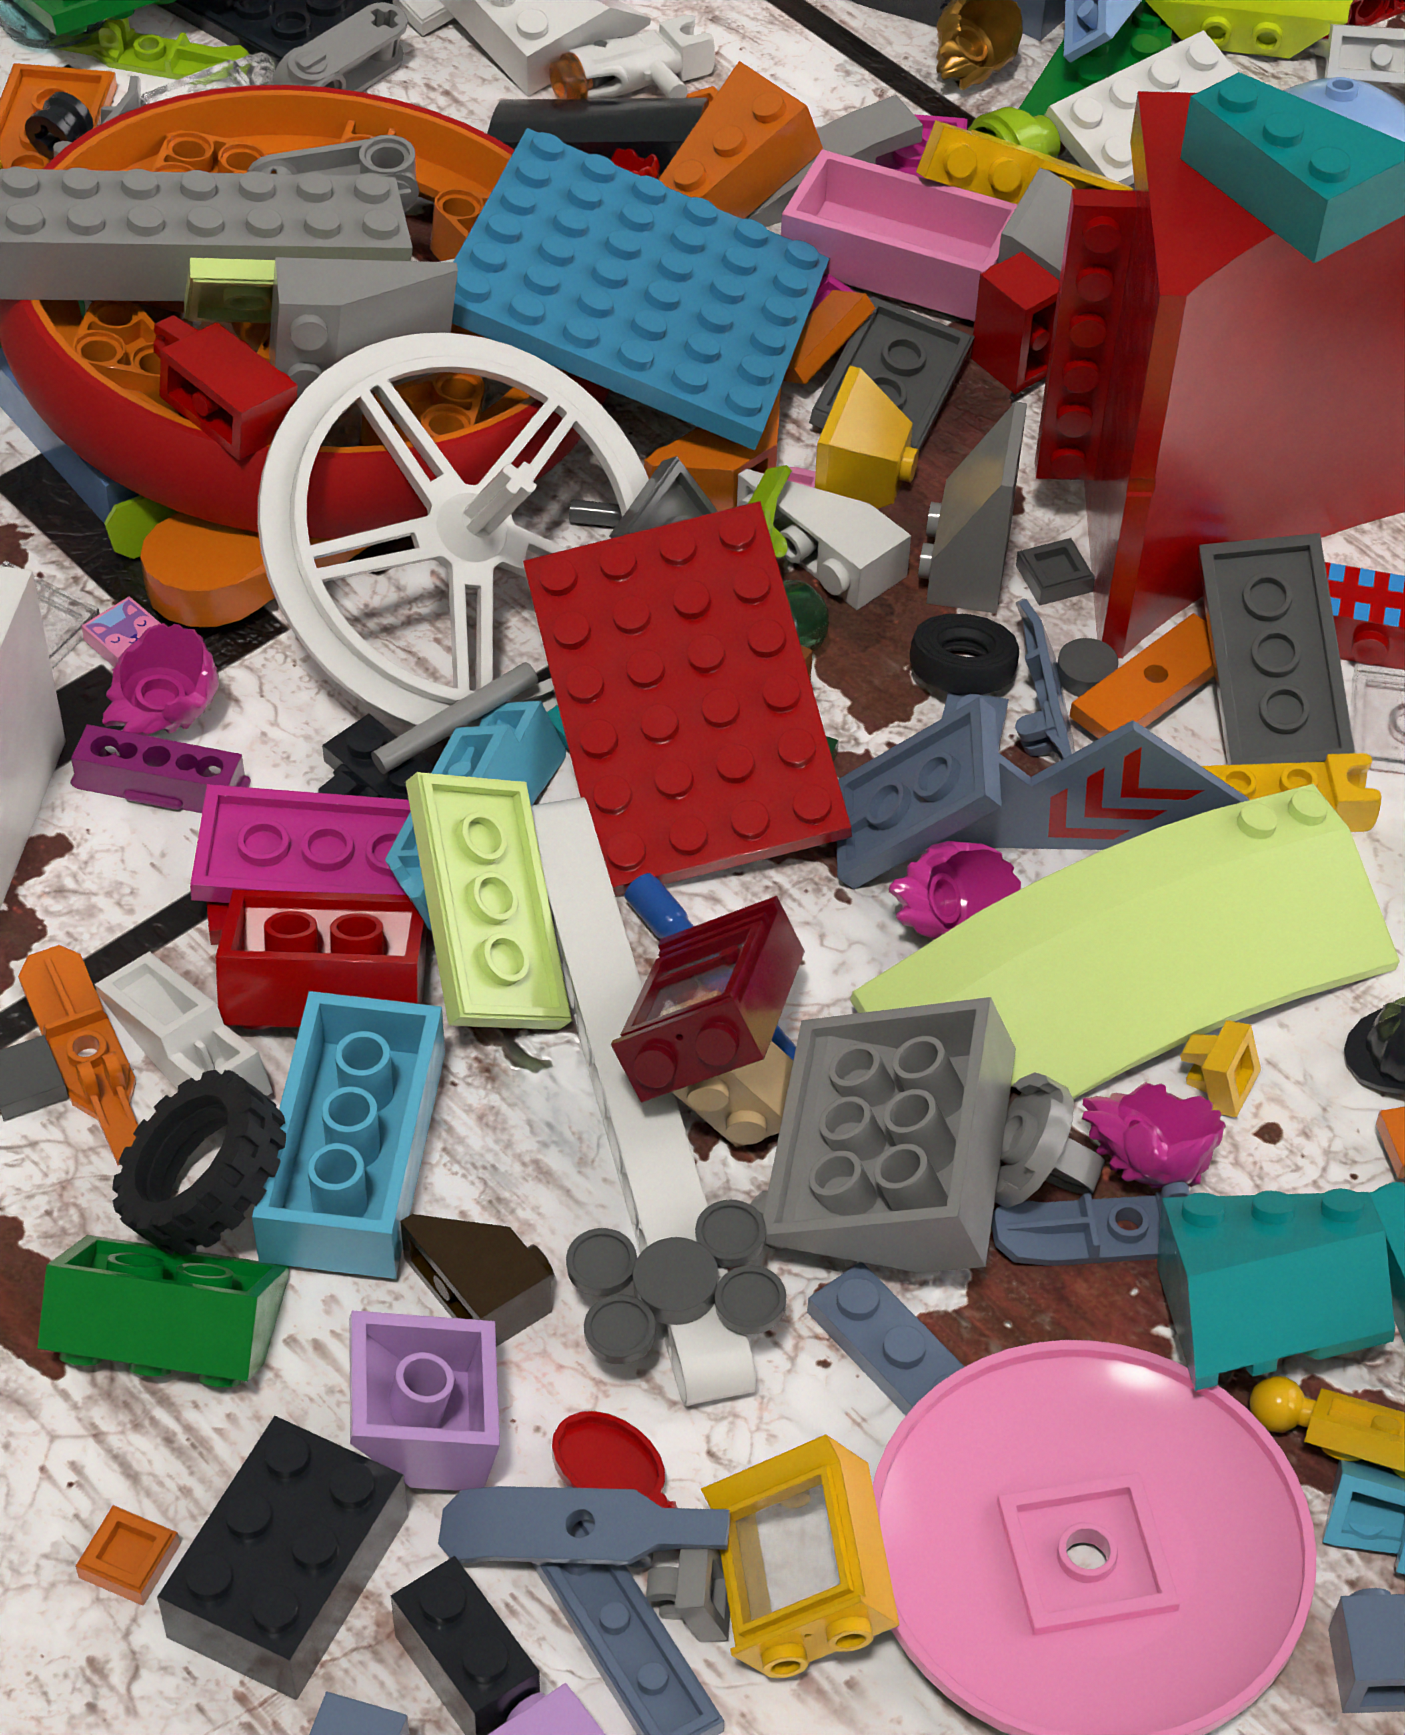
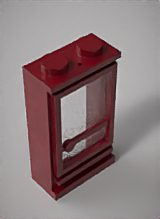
M777 896L660 939L658 944L660 950L659 958L655 960L620 1034L621 1037L614 1039L611 1043V1047L641 1103L765 1058L805 953Z

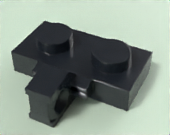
M369 713L322 745L324 762L334 769L333 774L335 776L318 789V793L409 800L406 781L417 772L432 773L434 767L417 754L389 772L381 773L374 764L371 753L397 738V736Z

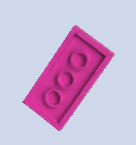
M207 784L190 883L191 900L229 903L233 889L406 895L387 865L385 858L411 812L409 800Z

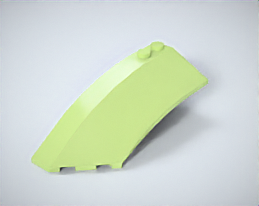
M1314 784L1213 809L1156 828L1099 851L1043 877L982 909L854 990L850 1001L858 1013L991 997L1016 1048L1011 1086L1020 1078L1036 1072L1046 1075L1066 1086L1072 1098L1075 1099L1117 1075L1187 1042L1192 1034L1204 1035L1223 1027L1226 1020L1235 1022L1301 997L1396 970L1400 960L1349 827Z

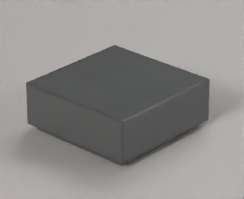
M1072 538L1017 552L1016 567L1039 606L1093 592L1095 577Z
M45 1035L0 1050V1113L3 1121L68 1098L65 1083Z

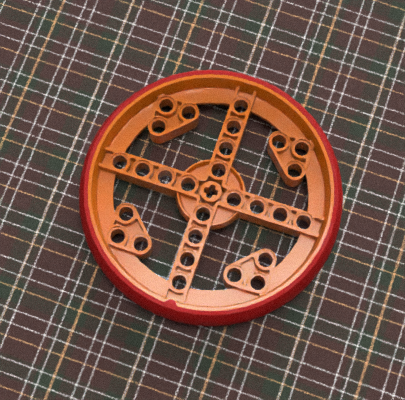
M249 85L179 95L118 115L89 130L66 146L43 169L68 170L71 168H85L95 171L143 169L150 172L201 170L208 173L244 174L247 173L253 162L266 155L366 140L379 135H395L411 142L415 148L416 181L419 187L418 197L434 203L430 249L440 261H446L456 258L515 150L495 137L464 122L436 111L392 98L328 87ZM0 299V343L9 367L32 408L67 446L107 477L145 498L207 521L258 532L260 481L271 444L238 460L194 423L179 415L177 410L159 397L160 358L154 353L153 342L156 337L154 333L155 323L139 304L184 313V301L93 300L84 318H82L78 300ZM227 322L232 324L240 340L245 341L251 349L270 363L271 323ZM453 323L451 325V333L484 337ZM557 368L582 386L594 399L603 405L610 389ZM432 373L394 386L395 390L462 481L469 485H478L544 405L538 399L513 387L495 404L482 412L485 383L480 376L465 373ZM375 393L372 394L429 480L433 481L436 479L435 474ZM553 411L511 464L517 469L524 461L530 464L563 418ZM363 413L359 446H320L310 474L307 492V527L309 538L338 539L428 516L427 508ZM573 427L567 432L533 482L556 466L572 451L581 439V436Z

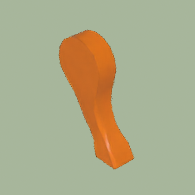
M180 512L158 523L143 540L140 558L146 593L153 609L169 621L190 627H217L242 620L260 609L267 602L275 599L261 554L259 532L217 524ZM309 538L310 545L336 538ZM370 546L314 559L317 568L346 563Z

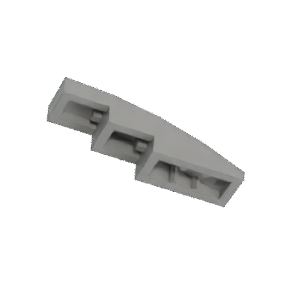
M894 95L850 112L816 130L824 150L875 164L876 157L922 142L923 124L901 99ZM817 156L745 219L755 220L765 227L782 222L783 211Z

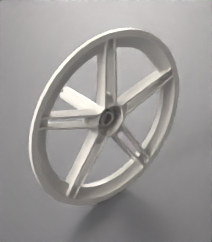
M443 332L419 333L390 338L366 346L344 357L313 381L289 409L274 435L260 481L258 532L265 570L278 606L304 648L331 678L364 704L389 718L414 728L475 692L469 688L465 588L477 589V690L493 681V568L498 566L527 578L523 563L524 560H528L525 558L527 550L539 556H544L568 549L517 526L512 519L511 513L535 490L537 484L533 480L571 427L588 444L601 463L613 487L622 517L646 485L649 478L634 447L615 420L582 386L540 358L508 344L465 334ZM424 373H465L483 376L508 384L538 399L544 405L478 485H469L462 481L390 382ZM371 391H374L435 474L436 479L433 481L429 480ZM356 402L427 508L428 516L310 545L307 527V492L312 467L320 445L338 417ZM555 411L563 418L533 461L530 464L524 461L517 469L511 463L551 413ZM410 535L415 549L321 568H317L314 559ZM435 560L444 566L449 574L453 688L412 674L375 650L347 622L334 604L323 582ZM552 678L535 684L505 703L541 701L546 712L558 705ZM483 716L465 727L480 726Z

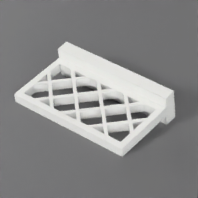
M1330 24L1329 39L1321 38L1315 42L1314 54L1326 58L1325 78L1346 77L1362 81L1405 83V29Z

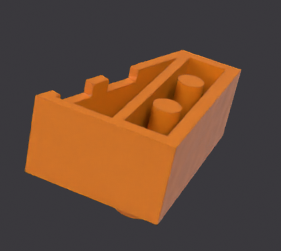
M739 61L658 180L670 189L691 198L699 197L706 199L717 209L745 219L812 161L823 149L808 106Z

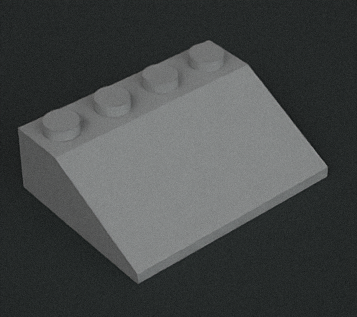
M991 997L801 1020L763 1214L766 1225L765 1244L916 1273L986 1267L1016 1051Z

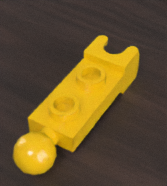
M1366 753L1328 754L1325 763L1303 762L1202 766L1248 797L1249 800L1314 784L1347 824L1351 832L1371 830L1379 816L1382 799L1381 792L1374 788H1365L1367 772L1372 764V757Z
M1286 1376L1268 1377L1253 1388L1250 1394V1411L1269 1432L1284 1433L1297 1425L1306 1427L1308 1429L1304 1442L1320 1446L1326 1454L1344 1461L1363 1459L1392 1468L1397 1475L1405 1479V1412L1321 1388L1317 1401L1305 1397L1299 1385Z

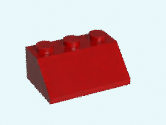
M233 889L215 956L217 1001L224 1025H238L249 1030H261L268 1027H300L309 991L422 1004L427 926L407 895Z

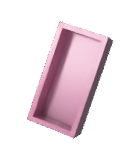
M822 149L782 213L781 236L793 241L807 242L814 246L818 253L830 258L823 276L830 274L840 282L856 288L869 290L911 304H917L959 318L975 321L980 274L990 266L998 263L1001 233L1016 209L1017 204Z

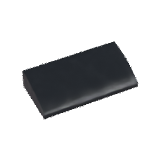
M708 98L503 99L498 103L493 112L487 134L514 150L527 128L538 133L544 132L555 135L564 144L588 154L602 155L608 159L612 158L618 148L622 150L631 148L638 157L644 159L654 154L660 165L659 175H662L709 106Z

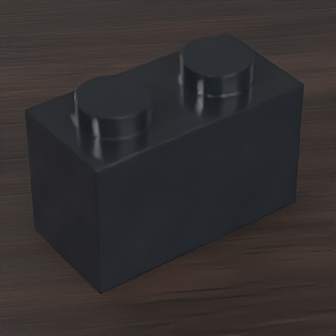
M455 1556L390 1595L395 1637L465 1735H488L507 1722L509 1714L521 1701L540 1692V1672Z

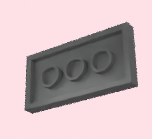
M1320 533L1199 545L1197 557L1227 764L1325 763L1328 754L1355 753Z

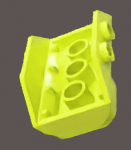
M1354 0L1145 1L1182 41L1204 30L1221 51L1289 59L1328 35L1330 24H1346L1348 22L1350 5Z

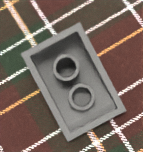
M275 257L269 344L270 363L278 370L286 373L292 381L298 384V399L304 390L324 371L344 357L366 346L390 338L412 334L451 333L458 273L457 263Z
M1015 402L946 479L942 503L931 502L926 537H934L935 542L934 544L923 543L918 578L929 579L927 604L997 613L1011 530L1027 403Z

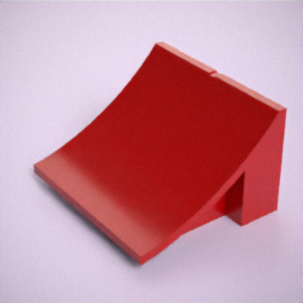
M1138 91L1130 139L1135 190L1072 189L1034 461L1035 479L1084 480L1091 572L1095 577L1093 596L1097 640L1108 644L1116 652L1118 658L1125 657L1145 637L1171 617L1203 597L1197 557L1199 545L1320 533L1321 538L1361 524L1405 512V215L1313 263L1180 159L1190 96L1196 94L1192 92Z

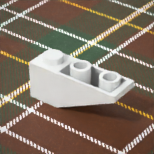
M745 469L738 474L737 507L748 504L764 473ZM786 481L777 498L773 526L787 541L788 549L784 556L792 563L799 564L818 579L829 593L838 595L856 610L907 577L911 535L869 503L792 481Z

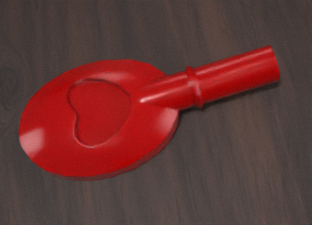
M583 1411L565 1418L558 1425L553 1434L552 1459L557 1473L566 1486H572L573 1488L635 1489L662 1508H678L676 1501L668 1500L665 1494H663L665 1468L662 1458L652 1442L639 1429L621 1418L597 1411Z

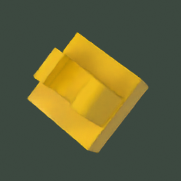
M1226 1020L1219 1035L1192 1034L1180 1057L1181 1061L1194 1063L1186 1077L1187 1084L1208 1094V1098L1213 1104L1212 1110H1219L1221 1115L1237 1118L1261 1071L1252 1026Z

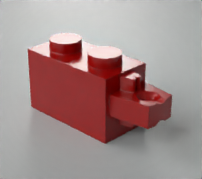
M174 315L155 323L154 333L156 337L153 342L154 353L160 358L159 397L238 460L270 445L284 417L297 400L298 384L292 381L286 373L278 370L251 349L245 341L237 338L218 322L201 330L194 328Z

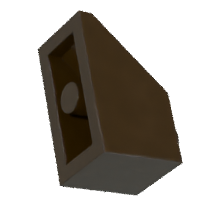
M411 1214L400 1221L405 1261L452 1318L495 1321L496 1347L552 1312L551 1282L554 1280V1272L551 1264L536 1245L531 1244L527 1247L511 1227Z

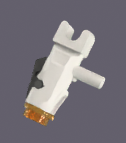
M684 15L660 22L659 33L650 30L624 38L618 37L605 41L598 40L594 42V45L590 44L569 50L560 56L559 61L550 64L549 76L553 92L557 99H602L631 93L655 83L668 98H686L688 89L682 81L708 75L713 71L715 64L713 35L710 33L694 35L695 16Z

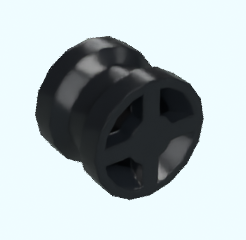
M55 92L44 102L43 110H37L27 119L25 131L33 147L46 158L53 159V146L55 143L60 141L73 142L93 129L94 125L88 108L79 99L66 92Z

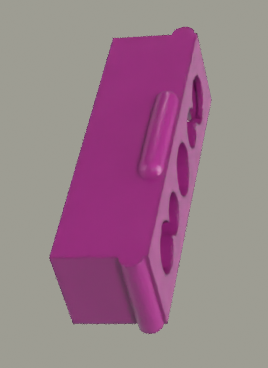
M89 724L86 725L71 758L74 774L70 784L73 787L175 810L182 809L202 813L207 784L249 787L251 779L245 776L242 754ZM112 746L116 748L120 756L116 752L113 754L108 752L105 747ZM216 766L221 770V772L219 774H215L209 769V767Z

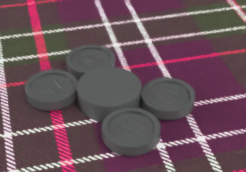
M730 1199L715 1202L704 1209L697 1219L695 1226L696 1241L682 1237L661 1239L646 1247L638 1258L635 1246L631 1240L617 1230L596 1228L576 1237L570 1244L566 1254L569 1279L576 1288L586 1294L608 1296L596 1302L589 1309L584 1320L585 1342L591 1353L598 1359L610 1364L635 1362L645 1356L655 1342V1320L670 1325L687 1324L704 1316L713 1307L714 1303L716 1313L721 1322L735 1332L752 1335L766 1332L775 1327L784 1316L786 1310V1290L783 1282L774 1272L767 1268L756 1265L742 1266L753 1261L764 1248L766 1225L760 1212L752 1205L740 1200ZM717 1265L737 1267L726 1273L719 1281ZM633 1281L635 1297L622 1294L613 1295L624 1290Z

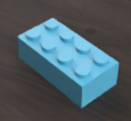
M309 991L279 1107L285 1118V1124L280 1127L286 1133L285 1148L278 1150L277 1158L281 1160L275 1177H268L263 1186L267 1191L257 1206H254L252 1214L259 1262L396 1279L403 1249L400 1221L411 1213L445 1057L441 1006Z

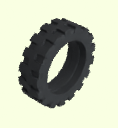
M209 1070L202 1073L200 1080L196 1081L190 1078L178 1085V1092L172 1097L165 1095L153 1107L156 1112L148 1121L143 1119L134 1131L133 1135L136 1136V1139L132 1146L124 1148L118 1162L122 1165L121 1173L114 1175L112 1190L118 1194L112 1200L115 1212L122 1216L120 1218L122 1223L166 1254L173 1255L174 1251L181 1255H189L195 1253L196 1247L199 1245L205 1248L214 1245L221 1240L220 1234L227 1228L233 1231L246 1219L243 1213L251 1204L257 1206L267 1191L263 1186L268 1177H275L281 1160L277 1158L278 1150L285 1148L286 1133L280 1129L285 1124L283 1113L276 1108L277 1105L270 1098L231 1070H224L223 1074H220L217 1070ZM228 1125L222 1146L209 1168L192 1186L170 1199L177 1175L188 1157L207 1137Z

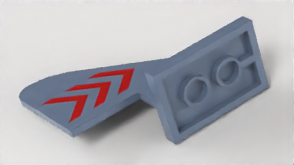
M978 697L838 779L851 824L852 837L837 841V877L851 888L856 889L926 850L931 845L946 841L984 844L992 848L1104 850L1156 828L1213 809L1248 801L1249 799L1134 720L1030 777L998 753L996 709L981 697Z

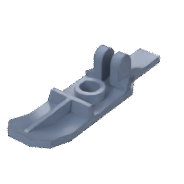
M1023 598L1016 602V606L1023 621L1028 652L1025 655V661L1035 683L1042 711L1022 716L1017 720L1015 729L1026 754L1039 756L1054 752L1062 760L1075 753L1062 684L1057 669V661L1042 620L1028 600Z
M1185 1182L1169 1183L1162 1188L1161 1193L1156 1192V1195L1092 1199L1091 1193H1084L1079 1200L1024 1201L1009 1208L1000 1205L993 1212L991 1226L994 1244L1013 1262L1044 1266L1154 1260L1158 1257L1162 1198L1186 1197L1190 1195L1189 1186ZM1128 1220L1135 1223L1138 1229L1125 1230L1117 1222Z
M516 1486L461 1490L443 1508L438 1545L449 1558L455 1556L461 1564L485 1561L532 1562L537 1565H546L547 1562L615 1564L616 1567L627 1565L635 1568H647L652 1566L653 1553L658 1551L681 1548L727 1549L731 1513L729 1509L662 1508L635 1489ZM583 1519L595 1521L593 1530L587 1536L581 1538L571 1536V1530L578 1521Z

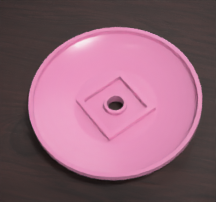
M1090 1340L1038 1342L1009 1348L986 1356L950 1375L916 1403L901 1421L889 1440L877 1466L873 1490L900 1624L892 1628L891 1631L908 1657L944 1695L974 1717L1010 1735H1205L1232 1720L1255 1702L1274 1682L1288 1662L1300 1639L1312 1604L1316 1581L1317 1551L1311 1514L1297 1475L1283 1450L1268 1430L1244 1405L1218 1385L1195 1391L1188 1368L1173 1360L1121 1344ZM1076 1543H1090L1097 1546L1104 1553L1107 1562L1095 1569L1081 1568L1070 1560L1066 1550Z

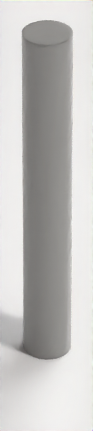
M527 662L515 667L373 751L371 756L374 764L383 774L401 765L453 734L455 728L465 727L537 684L538 677L535 670Z

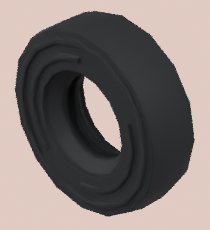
M943 614L930 617L917 626L911 641L909 655L914 673L925 683L947 692L962 695H983L999 691L1011 683L1018 665L1019 645L1013 633L1003 625L988 618L971 614ZM948 651H966L975 653L979 657H965Z

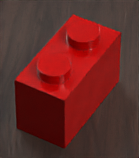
M1022 251L1001 263L990 266L980 274L973 332L975 337L971 350V359L1014 394L1046 377L1059 280Z

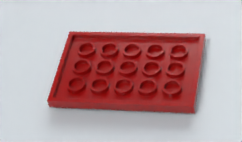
M761 501L523 561L580 797H584L588 804L615 897L625 895V891L631 882L646 873H651L664 885L852 837L851 824Z

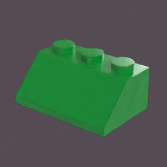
M86 1235L46 1265L37 1349L60 1352L59 1359L61 1361L74 1365H97L102 1363L103 1359L129 1363V1370L139 1375L166 1376L171 1374L172 1370L199 1374L198 1380L209 1386H239L241 1381L248 1382L265 1363L288 1282L290 1266L261 1263L256 1260L197 1251L189 1255H181L174 1251L173 1255H170L151 1244Z

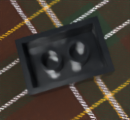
M274 1415L157 1596L166 1638L297 1700L408 1518L404 1474Z

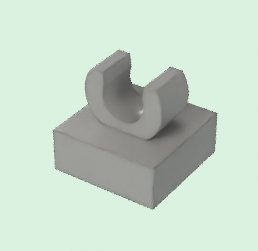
M681 1548L678 1567L659 1566L648 1570L646 1598L648 1601H660L659 1616L662 1619H683L699 1642L728 1640L730 1610L721 1554L718 1549Z

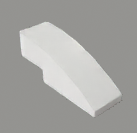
M150 951L95 984L98 995L120 1024L177 1089L178 1085L190 1078L196 1081L200 1080L203 1072L217 1070L220 1074H223L224 1070H231L266 1096L273 1092L259 1051L224 1025L217 1004Z

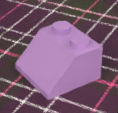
M352 1310L349 1318L350 1444L373 1461L404 1474V1482L410 1488L455 1491L485 1488L500 1447L495 1321Z

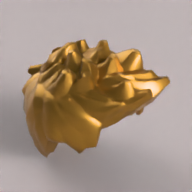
M951 0L948 6H945L941 16L938 18L936 35L939 44L936 55L938 60L936 71L941 73L943 80L959 78V89L965 90L973 84L983 83L990 77L993 71L999 72L1005 64L1011 62L1016 57L1023 34L1021 8L1018 7L1017 2L1012 0Z

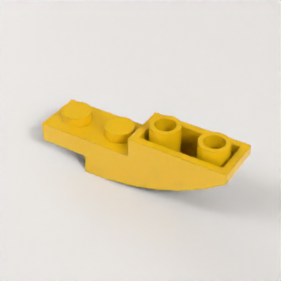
M935 120L916 170L924 178L1017 205L1039 168L1051 171L1075 189L1133 190L1128 185L1052 156L973 129L968 131Z

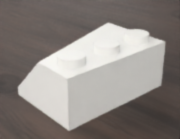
M439 0L528 97L569 73V60L566 58L569 50L590 44L594 45V42L598 40L605 41L612 38L632 36L651 24L650 17L619 0Z

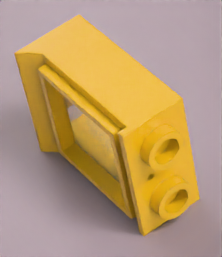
M825 1434L701 1488L711 1509H729L731 1513L727 1549H720L735 1647L730 1648L731 1656L770 1678H786L800 1674L807 1669L809 1662L833 1652H848L866 1647L873 1641V1636L900 1625L869 1464L855 1453Z

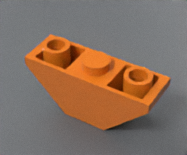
M781 387L755 450L696 426L694 430L671 444L658 448L651 456L644 459V468L648 478H651L663 460L677 456L717 511L737 507L738 474L745 469L765 473L766 469L774 468L777 465Z

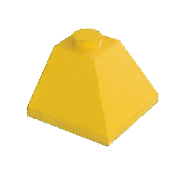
M849 366L817 442L814 488L866 502L879 509L895 502L902 481L912 482L917 468L919 449L911 447L913 423L859 367Z

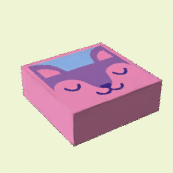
M129 596L83 624L81 628L84 641L115 667L118 658L124 650L137 641L149 627L161 623Z

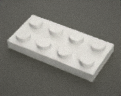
M1203 30L1050 105L1044 116L1048 117L1055 124L1059 132L1060 141L1082 168L1122 184L1130 185L1134 183L1130 139L1138 91L1198 93L1238 73V71Z

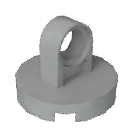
M1036 1072L1020 1078L1012 1087L1022 1093L1014 1099L1007 1109L994 1203L1006 1208L1023 1203L1040 1188L1044 1181L1069 1192L1080 1195L1091 1193L1092 1195L1103 1170L1105 1160L1096 1152L1068 1137L1073 1122L1074 1100L1069 1089L1048 1076Z

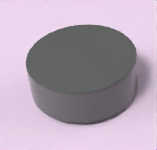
M1079 638L1066 643L1061 648L1057 669L1062 686L1067 691L1081 696L1118 669L1119 661L1116 652L1108 644L1097 639Z

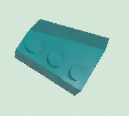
M1240 72L1190 96L1180 159L1313 263L1405 215L1404 141Z
M1338 1188L1328 1190L1325 1193L1286 1194L1269 1190L1259 1192L1256 1195L1216 1196L1210 1193H1193L1186 1197L1162 1198L1157 1270L1195 1391L1217 1386L1219 1373L1246 1367V1370L1252 1376L1277 1371V1360L1279 1358L1299 1353L1322 1360L1394 1342L1395 1323L1386 1234L1369 1192H1355L1349 1189Z

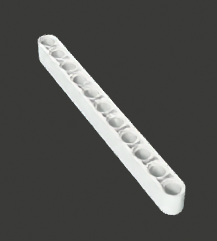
M577 797L532 805L531 810L566 993L639 1252L641 1253L646 1247L658 1240L670 1237H682L696 1241V1222L702 1211L708 1207L675 1094L670 1092L641 1103L611 1047L612 1041L621 1037L620 1034L643 987L588 804L584 797ZM717 1265L720 1281L728 1271L726 1267ZM715 1303L704 1316L693 1322L681 1325L659 1322L678 1391L685 1406L754 1392L756 1390L755 1367L747 1334L735 1332L725 1326L716 1313Z

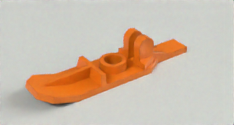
M57 945L28 955L18 975V979L40 1033L45 1035L65 1083L68 1097L72 1106L98 1120L117 1166L121 1165L118 1163L125 1147L132 1146L136 1139L133 1133L138 1126L130 1106L136 1085L130 1063H128L93 986L81 954L64 946ZM85 1049L97 1050L91 1056L82 1057L78 1055Z

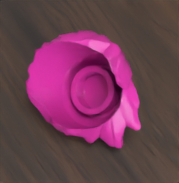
M164 623L154 625L145 630L137 641L124 650L118 658L116 666L112 669V685L106 692L107 698L112 703L103 713L102 722L107 727L124 726L123 731L146 736L162 729L168 734L174 733L180 726L183 729H188L195 719L205 712L206 707L212 703L219 687V675L213 656L208 651L205 643H203V638L196 633L195 629H183L179 624H173L170 627Z
M946 841L931 845L926 849V853L921 855L919 861L911 862L907 867V875L904 878L895 879L889 885V892L902 905L900 911L896 913V918L901 920L902 925L915 927L919 934L935 940L982 909L1021 889V881L1013 873V865L1004 860L1002 853L984 844Z
M1145 1082L1130 1094L1111 1093L1110 1098L1101 1096L1083 1098L1082 1105L1088 1111L1083 1112L1082 1119L1091 1123L1089 1138L1098 1140L1100 1143L1096 1150L1099 1155H1111L1110 1169L1116 1172L1122 1168L1123 1180L1127 1182L1135 1180L1141 1184L1150 1185L1152 1188H1161L1173 1182H1185L1190 1187L1200 1184L1201 1174L1208 1170L1213 1151L1220 1145L1223 1138V1130L1226 1128L1225 1122L1220 1120L1221 1112L1219 1110H1212L1213 1104L1210 1100L1205 1099L1201 1095L1183 1100L1168 1093L1166 1086L1162 1083L1152 1085Z

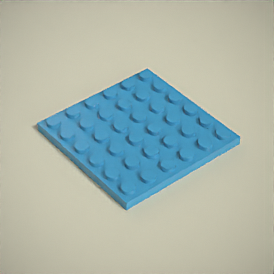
M527 128L453 263H457L458 273L452 323L488 339L516 347L540 358L550 365L755 450L830 258L818 253L817 249L807 242L793 241L767 230L764 225L755 220L741 219L717 209L706 199L699 197L691 198L666 187L654 177L637 175L614 165L611 160L602 155L585 153L564 144L555 135L544 132L538 133Z

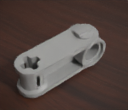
M385 2L368 5L305 45L294 48L287 53L279 62L274 72L273 85L317 86L358 92L364 91L402 65L404 52L400 45V38L406 32L408 23L405 12L394 4Z
M379 135L366 140L270 154L257 159L247 170V172L258 171L266 174H271V171L274 170L277 174L303 175L313 172L323 175L360 176L363 174H376L379 176L396 177L404 212L414 206L419 194V187L416 181L415 148L411 142L395 135Z

